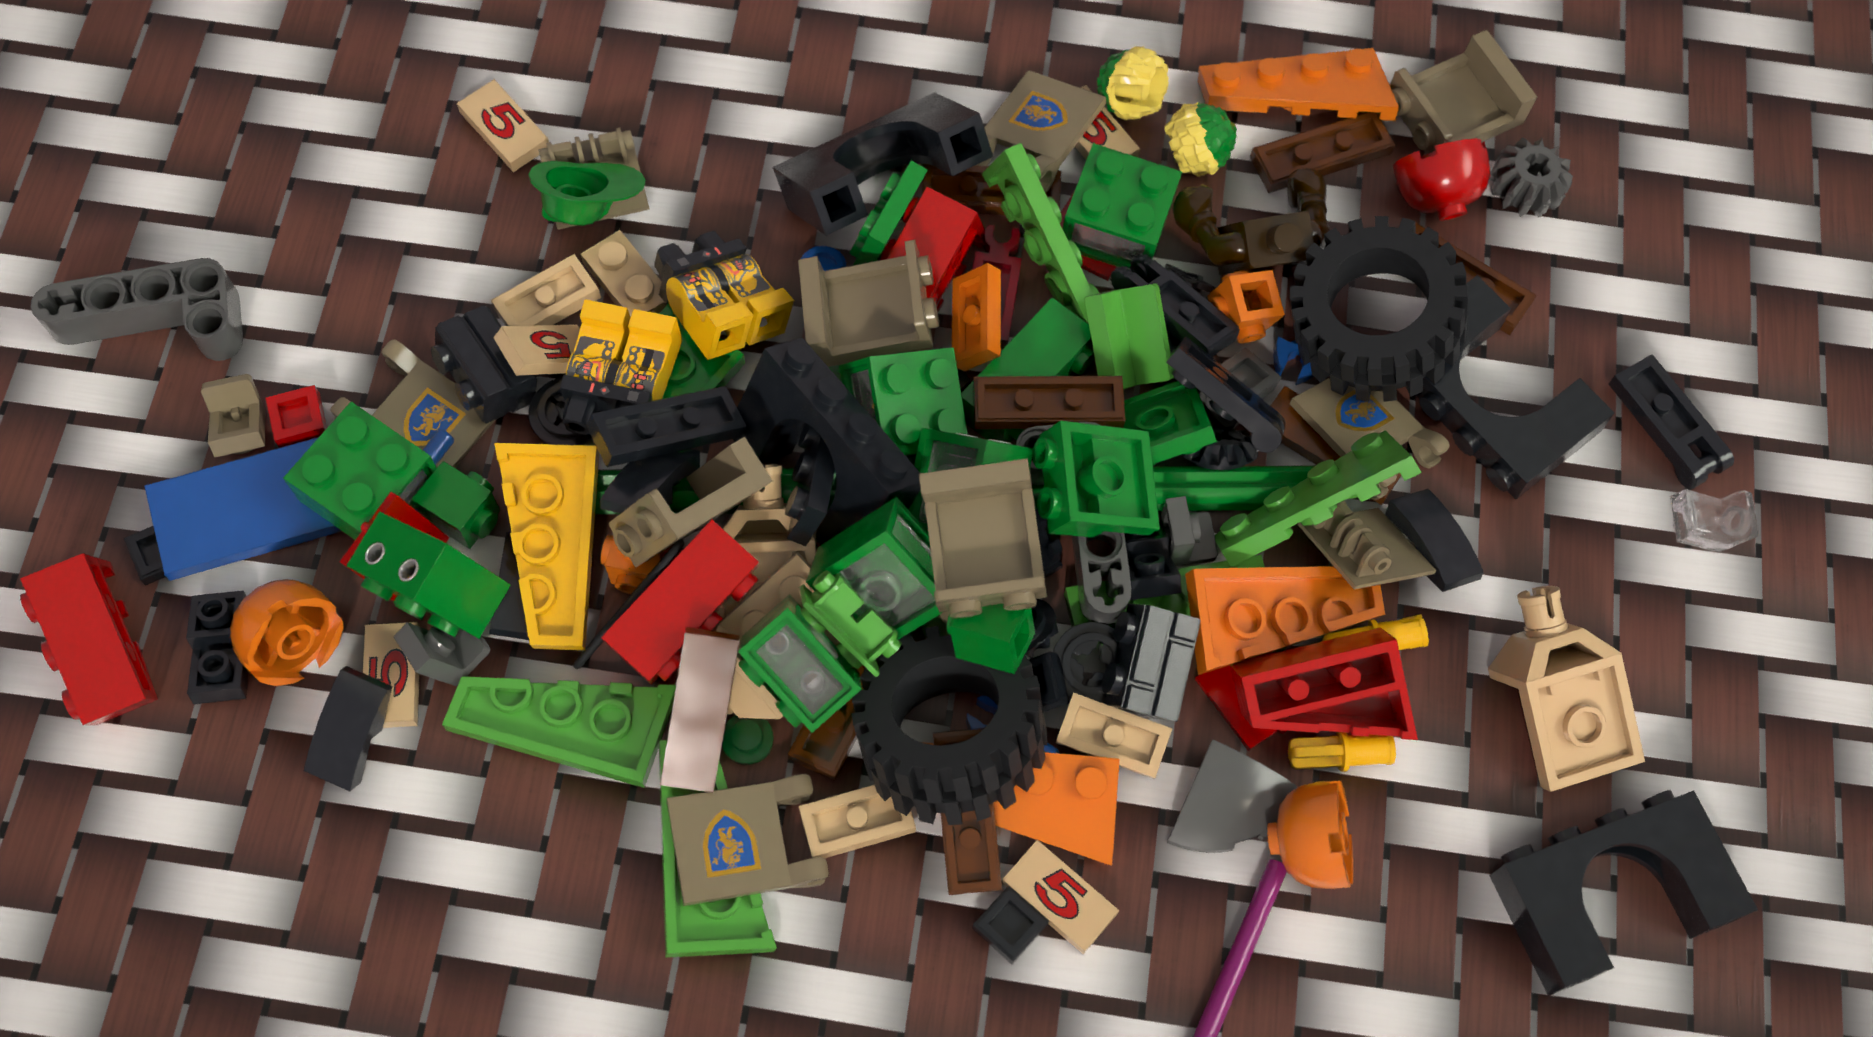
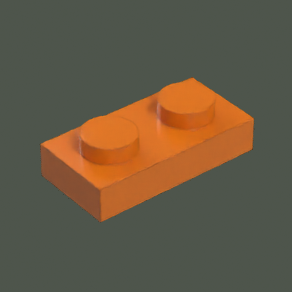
M989 263L952 279V347H954L957 368L963 371L1001 356V270Z

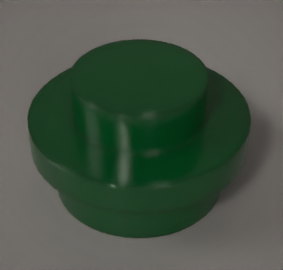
M736 715L725 724L722 747L727 757L733 762L741 765H753L764 760L771 752L774 735L772 727L766 719L739 718Z

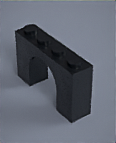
M934 92L772 168L788 209L827 236L869 216L858 185L879 173L909 165L912 160L917 164L932 165L954 176L992 158L993 154L980 113Z
M1477 275L1466 283L1468 285L1467 334L1465 343H1460V356L1453 366L1445 362L1444 377L1437 383L1433 384L1427 376L1424 377L1423 392L1416 394V396L1419 398L1423 411L1435 421L1440 420L1452 433L1457 447L1466 455H1473L1486 468L1487 476L1493 485L1501 491H1508L1517 500L1598 435L1615 412L1581 378L1572 383L1541 409L1528 415L1517 417L1501 416L1477 405L1462 385L1459 373L1460 361L1499 331L1511 310Z
M803 337L764 349L737 407L747 427L740 438L733 440L736 442L745 437L760 462L765 463L791 454L806 423L818 432L830 451L836 471V492L834 500L816 532L818 543L820 545L824 544L895 497L909 510L921 489L919 474L921 473Z
M1671 790L1661 792L1642 801L1641 804L1644 808L1642 811L1628 815L1625 808H1620L1597 818L1595 823L1598 828L1582 834L1579 827L1574 826L1549 837L1548 840L1551 846L1534 852L1531 844H1527L1501 856L1504 865L1489 876L1548 996L1595 978L1614 968L1583 903V878L1593 858L1609 855L1631 859L1648 869L1662 885L1689 939L1737 921L1758 910L1694 790L1678 797H1674Z

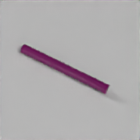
M1274 859L1268 860L1193 1037L1218 1036L1287 871L1282 862Z

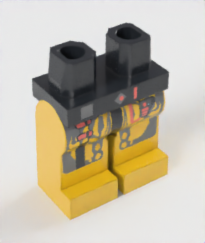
M715 231L701 234L694 240L691 254L685 255L682 249L675 243L660 247L657 250L654 264L662 278L659 296L666 305H670L676 317L707 360L744 348L746 342L750 346L784 334L794 304V299L784 288L775 290L763 277L755 259L745 254L747 248L739 238L725 242ZM764 317L767 325L760 327L761 319ZM721 331L726 332L728 337L725 340L719 341Z
M584 299L580 313L581 328L574 352L568 361L566 375L563 376L560 385V391L565 400L562 420L566 430L587 435L590 432L586 424L593 413L663 398L683 341L676 317L633 309L630 317L627 307Z

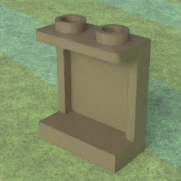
M1488 30L1473 35L1464 53L1412 76L1405 68L1397 70L1390 83L1391 90L1399 106L1397 116L1401 117L1411 131L1417 147L1424 150L1426 154L1436 151L1435 145L1474 138L1481 139L1483 142L1525 122L1537 99V95Z
M915 240L905 241L906 256L828 271L823 270L818 256L798 260L805 340L828 367L849 363L869 356L906 353L933 348L931 328L939 327V319L934 298H927L926 286L934 284L933 272L929 256H920Z
M745 437L729 445L686 478L700 499L698 502L679 513H673L661 493L654 489L609 522L617 548L623 555L630 558L635 568L673 546L678 540L684 539L706 526L711 519L715 520L729 512L772 482V479Z
M1028 459L919 474L921 495L925 502L936 590L934 591L935 604L939 612L949 611V616L952 618H964L981 614V606L1003 604L1005 610H1023L1036 606V599L1047 598Z

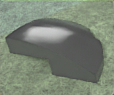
M1212 739L1167 843L1196 852L1221 853L1233 851L1236 843L1258 836V839L1263 840L1268 837V823H1274L1278 820L1280 804L1287 794L1298 788V786L1256 760Z

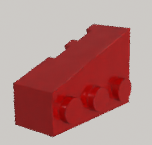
M926 187L921 198H913L908 205L903 218V222L906 225L897 240L892 238L888 242L880 261L906 256L905 241L915 240L920 256L928 255L930 258L934 284L926 286L927 298H934L938 313L944 304L942 296L952 278L961 276L966 271V266L961 264L972 244L980 248L984 244L985 229L978 212Z
M711 519L601 638L651 685L659 677L666 681L679 668L685 628L690 627L713 631L723 620L717 613L731 597L738 603L759 581L752 574L758 568L759 561Z
M84 553L20 578L26 591L20 595V600L28 618L33 623L39 622L46 641L41 643V650L49 667L53 671H60L67 688L61 693L62 700L69 715L74 720L80 718L82 725H99L158 699L139 643L136 641L132 642L123 618L129 616L125 602L122 599L115 602L106 581L107 578L115 575L111 562Z
M1382 628L1371 629L1230 665L1240 713L1252 728L1314 733L1332 731L1350 733L1354 736L1369 737V734L1398 736L1406 740H1418L1397 639Z

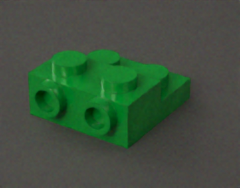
M1059 421L1039 435L1040 438L1036 441L1033 448V463L1036 468L1043 469L1044 488L1038 496L1037 509L1040 517L1048 521L1049 534L1094 538L1104 531L1150 535L1160 529L1149 431Z

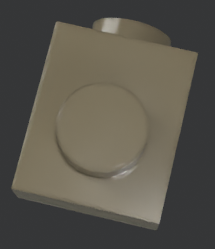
M243 374L203 383L201 394L210 412L208 444L214 458L229 454H244L253 449L265 447L266 410L252 376Z

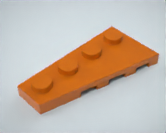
M1374 48L1320 54L1311 53L1301 56L1265 58L1263 60L1234 63L1225 62L1199 66L1198 83L1205 104L1213 105L1215 108L1220 107L1225 111L1267 113L1270 106L1291 111V115L1310 116L1311 109L1337 110V117L1357 118L1359 111L1379 113V120L1396 121L1399 108Z
M1334 566L1192 569L1185 574L1190 616L1201 620L1195 644L1198 675L1365 623L1385 615L1381 584L1353 589Z
M921 742L924 744L934 745V743ZM1045 752L1046 758L1042 769L1033 767L1035 782L1026 792L1017 785L1014 787L1017 802L1005 810L998 800L993 802L996 826L1112 866L1119 758Z

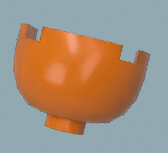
M290 579L275 580L256 588L242 600L233 615L230 627L231 641L239 661L260 683L272 686L294 684L304 679L299 672L314 659L317 660L319 668L329 660L339 645L343 631L342 618L336 613L335 605L312 585Z
M1321 781L1299 786L1288 793L1280 804L1277 822L1268 823L1267 834L1271 855H1281L1286 871L1297 882L1309 887L1334 889L1351 887L1350 884H1353L1352 834H1348L1346 817H1349V810L1342 781Z

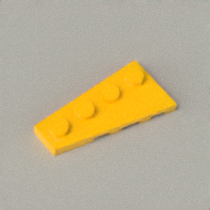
M494 443L497 460L500 464L503 481L502 490L512 532L510 535L513 552L516 555L519 586L529 643L533 649L586 650L599 451L596 446Z

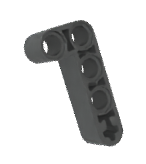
M198 258L43 286L35 293L30 305L32 314L57 342L64 345L80 344L182 325L185 326L186 331L200 351L207 358L214 361L232 358L239 352L243 343L238 291L222 265L210 258ZM218 328L215 332L209 333L211 330Z
M1078 422V423L1099 425V424L1093 423V422ZM1053 425L1027 428L1018 437L1016 445L1034 448L1036 441L1040 438L1039 435ZM1031 462V484L1036 486L1044 485L1043 469L1036 468L1034 463ZM1104 531L1094 538L1072 536L1082 613L1089 622L1103 623L1108 626L1115 624L1119 615L1125 612L1131 598L1132 588L1124 533ZM1092 540H1102L1111 547L1112 553L1109 556L1097 557L1088 550L1086 544ZM1108 575L1105 582L1107 596L1115 598L1111 606L1105 605L1103 597H1097L1102 582L1101 577Z

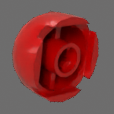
M1478 138L1462 139L1435 145L1436 151L1421 157L1420 151H1417L1397 160L1393 164L1396 182L1403 199L1412 209L1424 214L1438 213L1440 221L1466 215V205L1475 202L1482 196L1487 189L1490 179V164L1485 141L1482 142Z

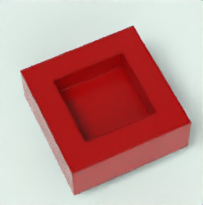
M315 385L266 397L274 441L279 448L318 438L327 429L321 396Z

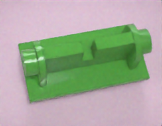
M828 570L822 572L813 582V586L816 588L813 593L802 584L799 588L804 607L800 611L806 621L819 633H823L827 629L840 642L837 645L839 652L853 667L859 669L864 665L877 677L880 673L876 658L881 654L885 658H889L897 652L901 645L896 639L898 632L872 607L856 620L852 614L865 603L864 599L840 574L832 575Z

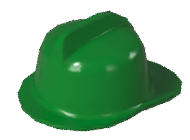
M548 161L533 166L528 175L531 184L541 192L542 215L544 219L580 226L599 221L608 213L614 201H623L636 196L644 189L646 183L643 174L635 168L615 163Z

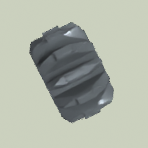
M1522 137L1519 142H1516L1515 146L1507 145L1499 154L1498 162L1494 163L1490 172V180L1494 182L1492 195L1504 197L1503 209L1513 205L1518 208L1520 217L1527 214L1530 209L1539 218L1548 209L1554 210L1564 200L1565 193L1568 192L1572 185L1573 175L1568 172L1571 160L1558 158L1559 146L1548 149L1544 147L1542 138L1532 145Z

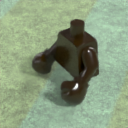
M1309 168L1297 169L1288 178V202L1292 208L1298 210L1296 213L1241 221L1217 228V219L1212 211L1213 189L1204 184H1201L1199 187H1185L1177 195L1173 204V215L1176 224L1191 237L1192 241L1200 243L1210 261L1218 265L1219 275L1306 261L1305 252L1313 243L1322 249L1325 248L1324 234L1330 231L1326 218V183L1317 170Z

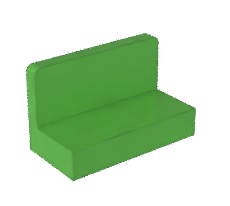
M1158 284L1111 290L1084 297L1098 376H1122L1123 390L1135 385L1163 382L1174 378L1171 373L1172 367L1166 363L1171 353Z

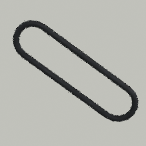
M678 540L594 637L586 647V650L574 662L573 666L575 669H580L603 643L601 637L667 568L683 548L684 540Z

